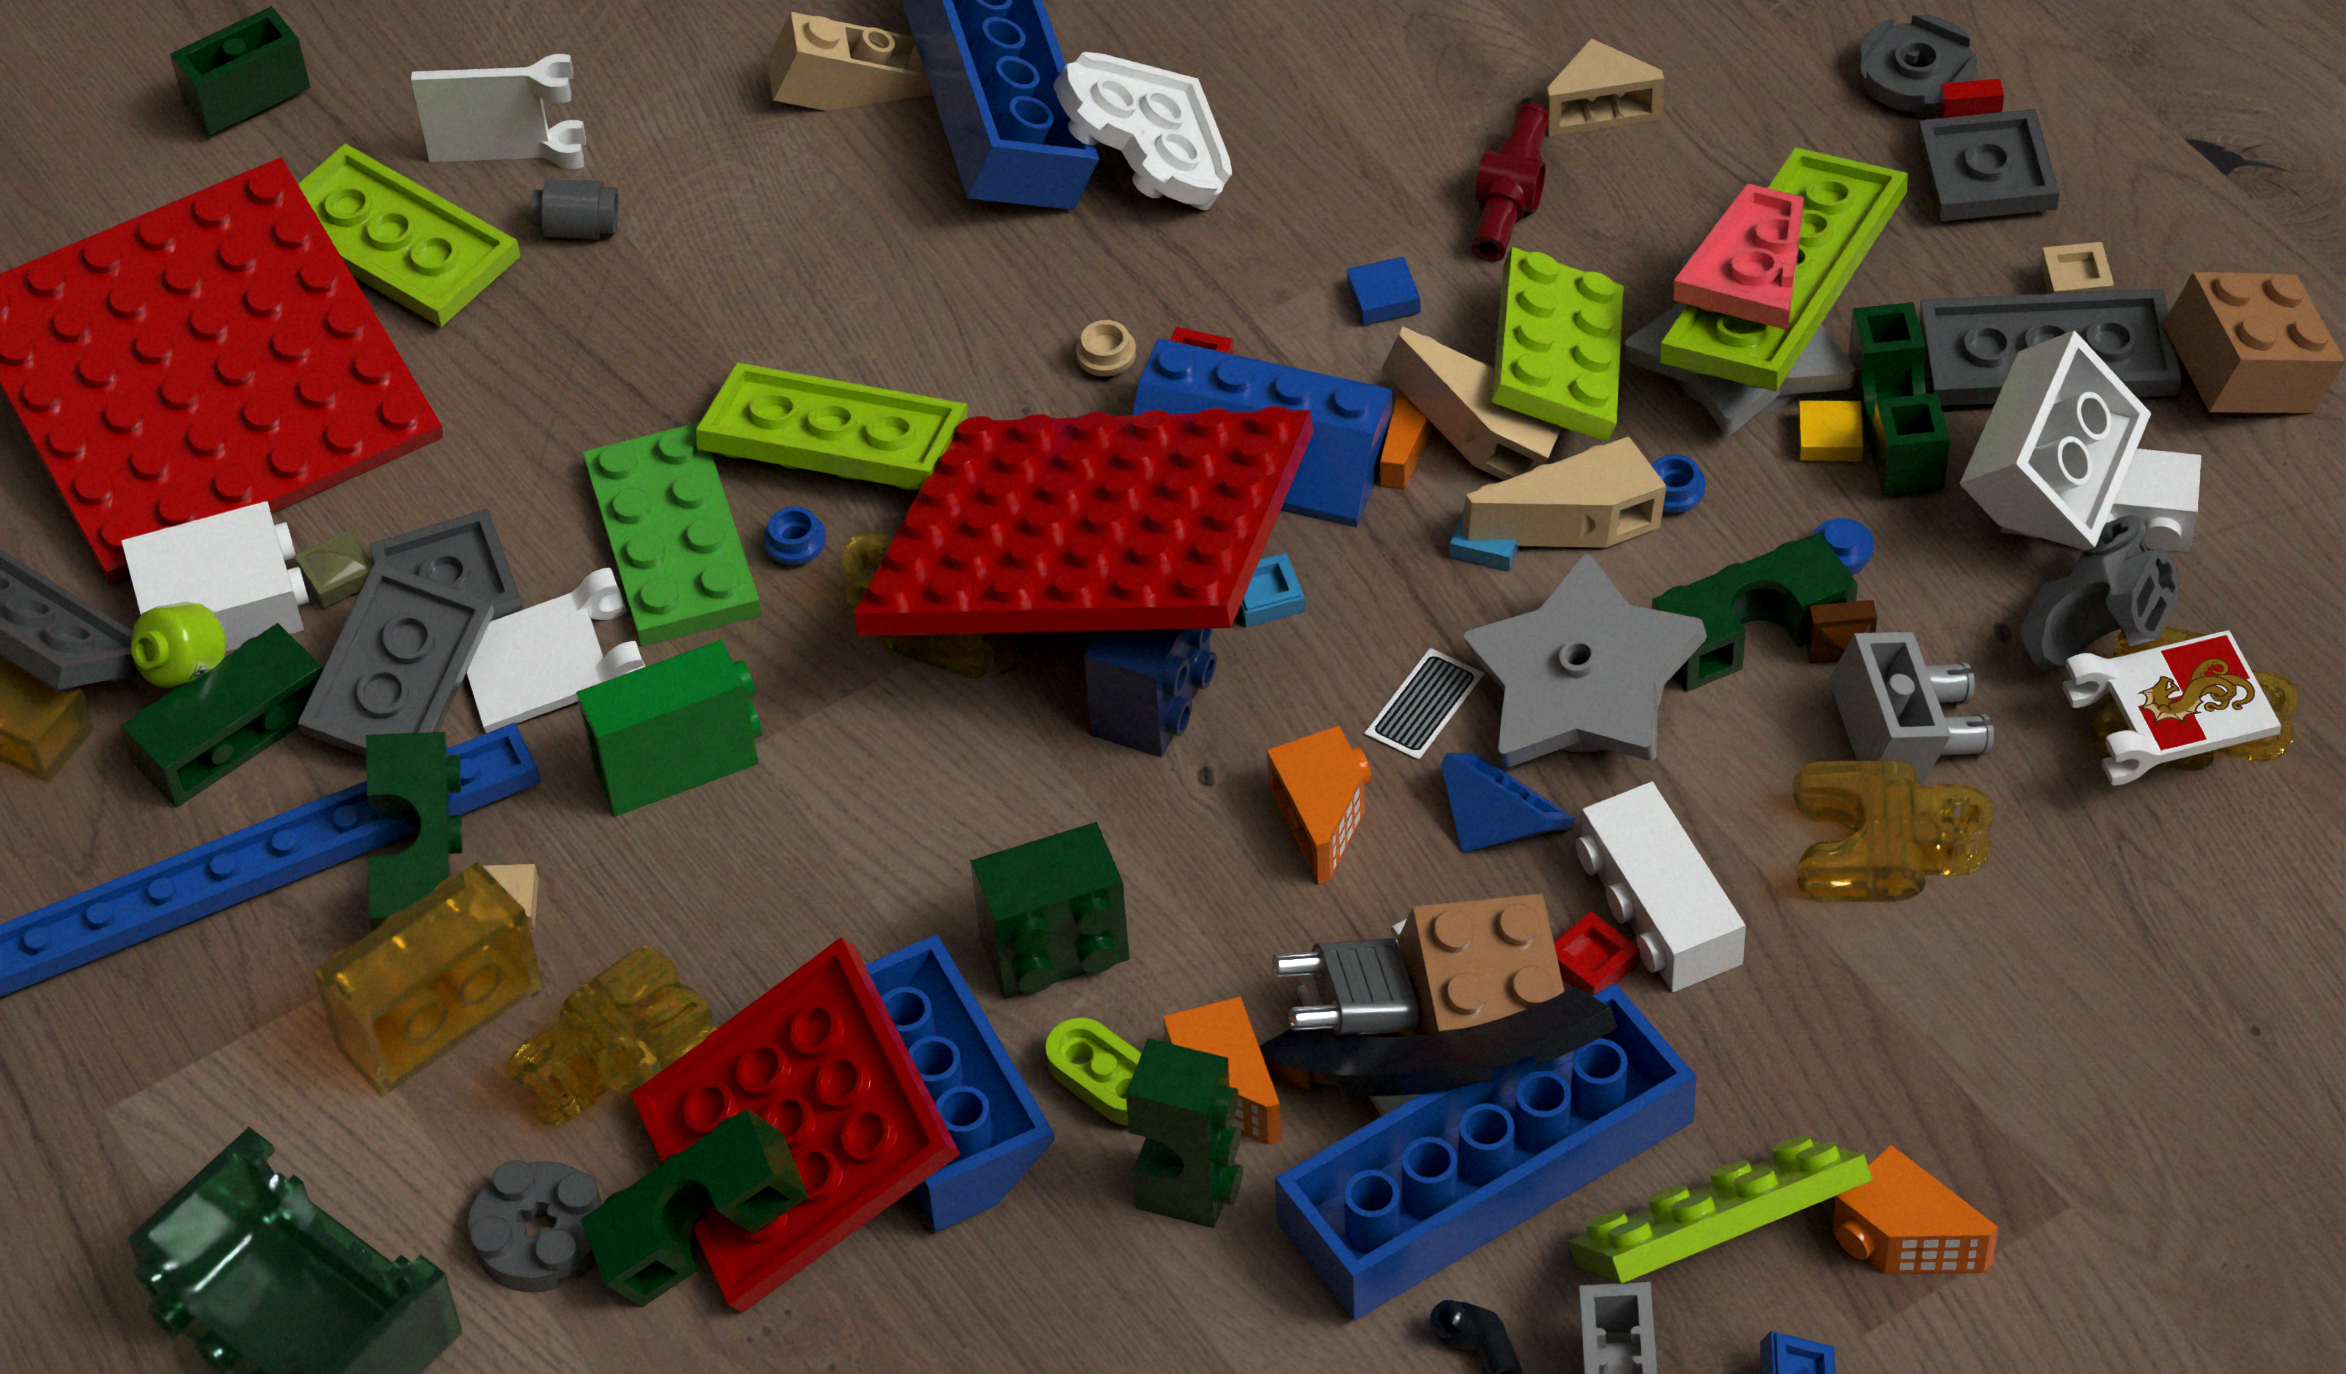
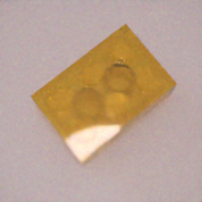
M478 861L458 875H453L443 880L433 892L403 912L391 915L378 929L348 949L336 952L323 966L313 972L336 1048L381 1097L393 1091L544 986L525 909Z

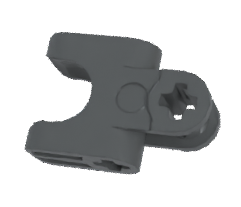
M2138 516L2120 517L2105 524L2096 547L2086 551L2083 550L2070 576L2045 583L2041 587L2021 625V638L2032 661L2043 674L2066 667L2067 659L2081 654L2084 649L2098 638L2116 630L2123 629L2129 647L2160 638L2178 602L2181 592L2180 578L2172 558L2162 548L2147 551L2142 542L2146 528Z

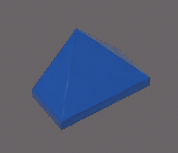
M1446 753L1441 763L1462 853L1571 830L1577 819L1477 753Z

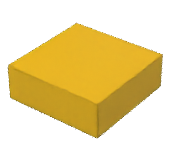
M1799 401L1800 461L1862 462L1863 430L1861 401Z

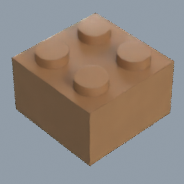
M2193 272L2162 324L2209 412L2314 413L2346 362L2297 274Z
M1543 894L1413 906L1398 937L1399 949L1418 1003L1419 1021L1416 1028L1417 1036L1449 1032L1494 1021L1531 1008L1565 992Z

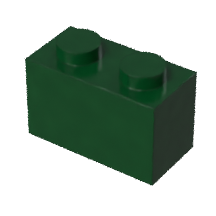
M272 6L170 53L183 103L209 136L311 88L299 38Z

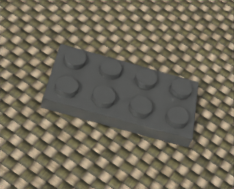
M2164 288L1921 299L1919 320L1925 343V359L1931 394L1938 393L1941 406L1995 404L2019 351L2075 330L2136 397L2179 395L2181 374L2176 349L2162 325L2169 314Z
M0 549V657L2 660L22 667L39 678L43 686L59 692L76 691L81 685L101 681L123 682L128 679V676L141 674L136 668L131 654L132 630Z

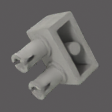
M1913 632L1854 633L1829 679L1865 784L1924 782L1940 755H1988L1993 747L1994 729L1993 725H1988L1990 722L1988 715L1976 714L1975 716L1944 717L1939 704L1950 702L1965 704L1972 700L1975 679L1974 674L1969 673L1971 666L1966 662L1925 665Z

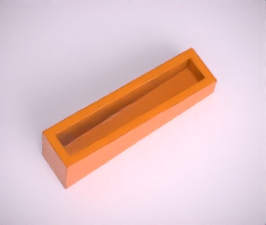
M1400 389L1398 390L1380 461L1381 487L1405 490L1435 425Z

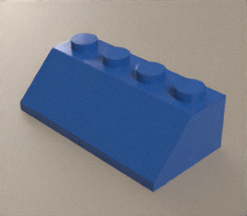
M1158 338L1139 380L1132 416L1151 410H1163L1169 414H1196L1211 408H1222L1228 412H1255L1270 406H1282L1289 410H1310L1314 432L1281 510L1348 526H1358L1380 471V461L1393 413L1392 389Z
M938 934L870 962L865 967L960 1152L958 1157L912 1189L934 1231L938 1232L998 1205L1053 1143L1055 1136L1054 1131Z

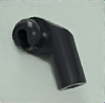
M1444 1300L1433 1308L1430 1313V1326L1442 1342L1479 1356L1486 1374H1522V1367L1505 1326L1495 1312L1454 1300Z

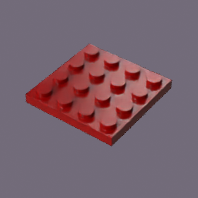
M842 937L630 1093L661 1161L673 1154L682 1152L712 1132L721 1121L739 1114L746 1108L783 1132L808 1198L754 1234L716 1211L715 1206L705 1211L693 1227L728 1306L742 1313L960 1155L856 947Z

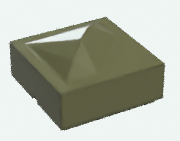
M350 529L301 551L295 556V562L297 567H300L302 577L323 609L361 592L373 567L372 562Z

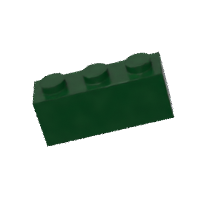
M276 623L260 635L245 641L237 650L224 657L212 670L191 682L181 685L152 705L142 708L135 716L121 724L133 764L176 808L299 728L298 721L323 671L322 666L279 623Z

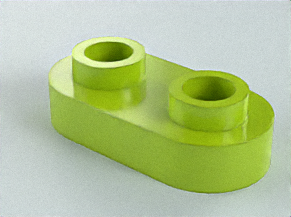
M1073 1018L1058 1024L1050 1032L1046 1040L1047 1065L1052 1077L1109 1120L1118 1124L1128 1125L1126 1099L1121 1097L1128 1090L1142 1053L1095 1020ZM1079 1057H1086L1090 1059V1061L1084 1064H1075L1071 1062L1072 1060Z

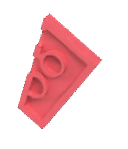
M1747 183L1674 279L1673 300L1697 306L1704 311L1719 312L1788 330L1803 220L1804 197Z

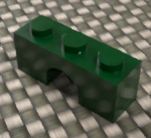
M1914 302L1853 308L1848 358L1856 368L1855 387L1858 399L1861 401L1862 415L1883 495L1944 489L1950 438L1938 393L1926 394L1925 343Z
M1819 532L1797 542H1786L1778 546L1774 551L1744 563L1728 565L1718 573L1689 585L1673 587L1663 595L1652 599V609L1702 619L1707 638L1675 673L1679 682L1688 692L1743 670L1746 632L1743 624L1758 620L1776 623L1783 627L1798 647L1807 644L1810 606L1854 602L1857 600L1858 584Z
M445 732L366 735L367 797L371 819H400L412 824L419 831V836L415 843L404 852L390 856L368 857L369 919L373 941L453 938L452 915L465 914L463 875L451 876V854H463L462 815H450L449 794L461 793L460 754L448 755Z
M1147 1039L1126 1092L1129 1133L1146 1137L1133 1170L1136 1209L1215 1228L1223 1204L1233 1205L1235 1203L1243 1176V1166L1234 1163L1240 1143L1241 1129L1232 1125L1238 1102V1089L1230 1087L1227 1057Z
M746 1108L739 1114L721 1121L712 1132L682 1152L664 1159L658 1168L628 1188L610 1195L603 1205L583 1217L581 1222L604 1285L637 1305L644 1307L697 1272L690 1252V1235L698 1218L709 1208L715 1206L716 1211L754 1234L807 1199L808 1194L783 1132Z

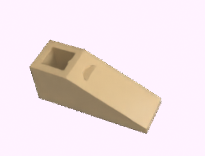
M790 12L767 58L773 101L831 111L933 95L914 37L884 31L875 27L868 28L830 20L826 17H815Z
M1404 326L1402 327L1381 370L1473 466L1505 481L1530 472L1547 462L1561 426L1491 403L1494 368L1492 366L1476 361L1444 346L1429 336L1421 335Z
M1628 436L1605 445L1593 446L1583 453L1552 464L1540 465L1530 472L1496 484H1487L1477 491L1466 494L1462 534L1468 541L1517 539V546L1607 548L1660 528L1666 484Z

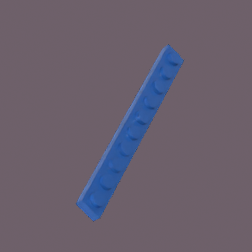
M515 722L447 749L448 755L460 754L461 793L449 794L450 815L464 814L541 783L538 767ZM366 780L0 924V997L416 833L418 830L412 824L400 819H371Z

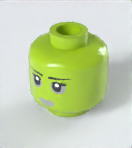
M181 602L154 607L142 613L136 621L131 635V654L135 666L143 678L156 687L175 688L195 680L215 668L223 660L226 651V635L221 623L210 609L200 603Z

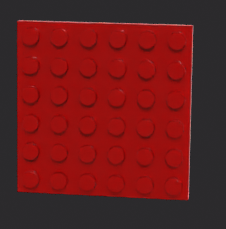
M282 157L0 274V390L109 585L130 576L121 540L265 501L268 502L270 512L274 513L443 438L442 424Z
M1270 406L1255 412H1228L1222 408H1211L1196 414H1169L1163 410H1151L1136 416H1110L1103 412H1092L1077 418H1051L1045 414L1029 415L1018 420H992L987 416L968 418L958 425L956 435L945 453L941 456V460L931 476H927L853 615L858 636L1231 628L1314 432L1310 410H1289L1282 406Z

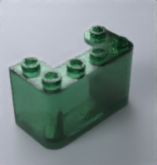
M250 1127L242 1132L127 1238L138 1265L133 1270V1273L153 1301L147 1307L151 1317L169 1335L177 1337L182 1332L194 1341L200 1356L220 1374H225L229 1369L235 1374H421L462 1334L461 1324L445 1272L421 1254L412 1263L403 1255H400L394 1262H391L311 1202L304 1182L294 1174L287 1179L283 1174L275 1173L267 1161L275 1153L273 1144Z

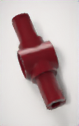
M1534 103L1520 104L1516 109L1507 140L1498 145L1496 152L1486 150L1482 157L1475 190L1476 202L1479 203L1482 213L1471 243L1472 252L1480 259L1493 262L1502 260L1505 256L1515 223L1523 219L1525 212L1535 213L1540 204L1545 182L1546 163L1542 161L1539 150L1549 124V113L1540 105Z

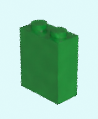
M722 639L576 692L592 768L614 817L758 765L754 738L762 736L763 731L753 703L750 699L747 700L756 696L754 683L744 660L733 663Z

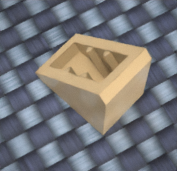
M1591 39L1547 87L1549 124L1546 130L1548 137L1662 120L1664 76L1662 70Z

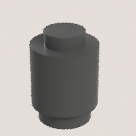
M546 178L543 190L534 189L531 205L532 224L542 225L544 237L600 240L602 234H616L619 211V197L616 187H604L603 181Z

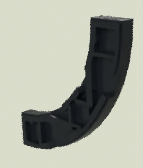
M1575 986L1554 998L1518 1013L1449 1032L1408 1037H1373L1362 1035L1335 1036L1331 1029L1303 1031L1289 1029L1263 1043L1259 1048L1269 1075L1289 1084L1309 1090H1315L1320 1084L1341 1086L1344 1095L1398 1096L1453 1089L1495 1079L1493 1068L1533 1055L1537 1065L1593 1042L1614 1031L1613 1029L1617 1028L1610 1006Z

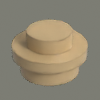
M1100 320L1093 322L1083 330L1081 337L1077 341V362L1086 372L1096 376L1120 374L1127 370L1135 361L1136 344L1134 338L1122 324L1116 321Z

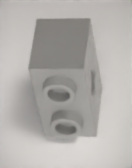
M1651 1282L1579 1285L1583 1373L1657 1374Z

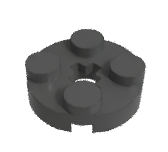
M1912 15L1911 23H1902L1893 26L1894 18L1879 23L1867 33L1861 44L1859 58V86L1861 92L1865 96L1876 99L1888 107L1911 112L1918 119H1937L1941 84L1975 80L1977 58L1976 53L1974 54L1969 48L1970 38L1963 29L1954 23L1931 15ZM1919 60L1928 62L1927 66L1925 67H1913L1908 65L1916 64Z
M511 1160L505 1162L495 1170L493 1180L479 1192L469 1213L468 1231L476 1257L484 1265L486 1273L495 1282L509 1289L522 1292H545L558 1288V1279L571 1275L577 1269L579 1276H581L596 1263L581 1219L603 1205L596 1180L591 1175L582 1173L571 1166L550 1161L526 1163L521 1160ZM545 1216L548 1217L550 1222L555 1224L553 1228H541L537 1236L527 1235L525 1223L532 1218Z

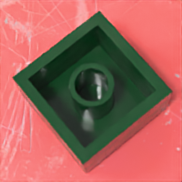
M1097 822L970 860L980 940L1004 999L1025 992H1040L1054 983L1086 973L1104 972L1115 964L1130 960L1123 881Z

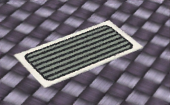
M1430 648L1364 734L1419 760L1485 673Z

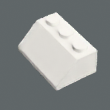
M2073 330L2018 352L1960 485L1999 526L2085 551L2095 548L2151 413L2078 333Z

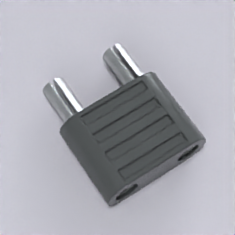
M1394 938L1316 943L1312 948V952L1275 954L1273 956L1272 971L1277 978L1313 975L1323 1004L1318 1006L1292 1007L1289 1012V1024L1293 1031L1331 1029L1335 1036L1414 1031L1417 1028L1419 1021L1417 999L1399 946Z

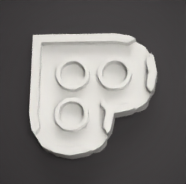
M1083 52L1075 62L1066 64L1054 81L1053 88L1057 93V98L1066 114L1071 118L1068 123L1071 134L1077 140L1087 145H1096L1098 142L1121 150L1129 165L1135 171L1132 180L1140 192L1151 198H1160L1162 195H1165L1182 203L1190 204L1200 210L1210 209L1231 177L1232 168L1229 155L1198 78L1106 54Z

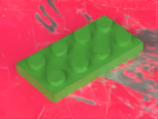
M700 422L583 451L588 476L641 647L762 616L759 597L712 453L697 449L696 429Z

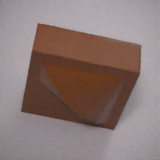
M1874 600L1810 606L1806 646L1810 664L1839 661L1854 633H1876L1877 614Z

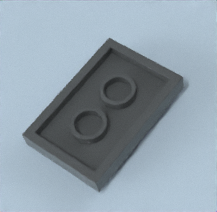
M375 561L298 721L300 733L367 757L366 735L439 732L494 614L492 603Z

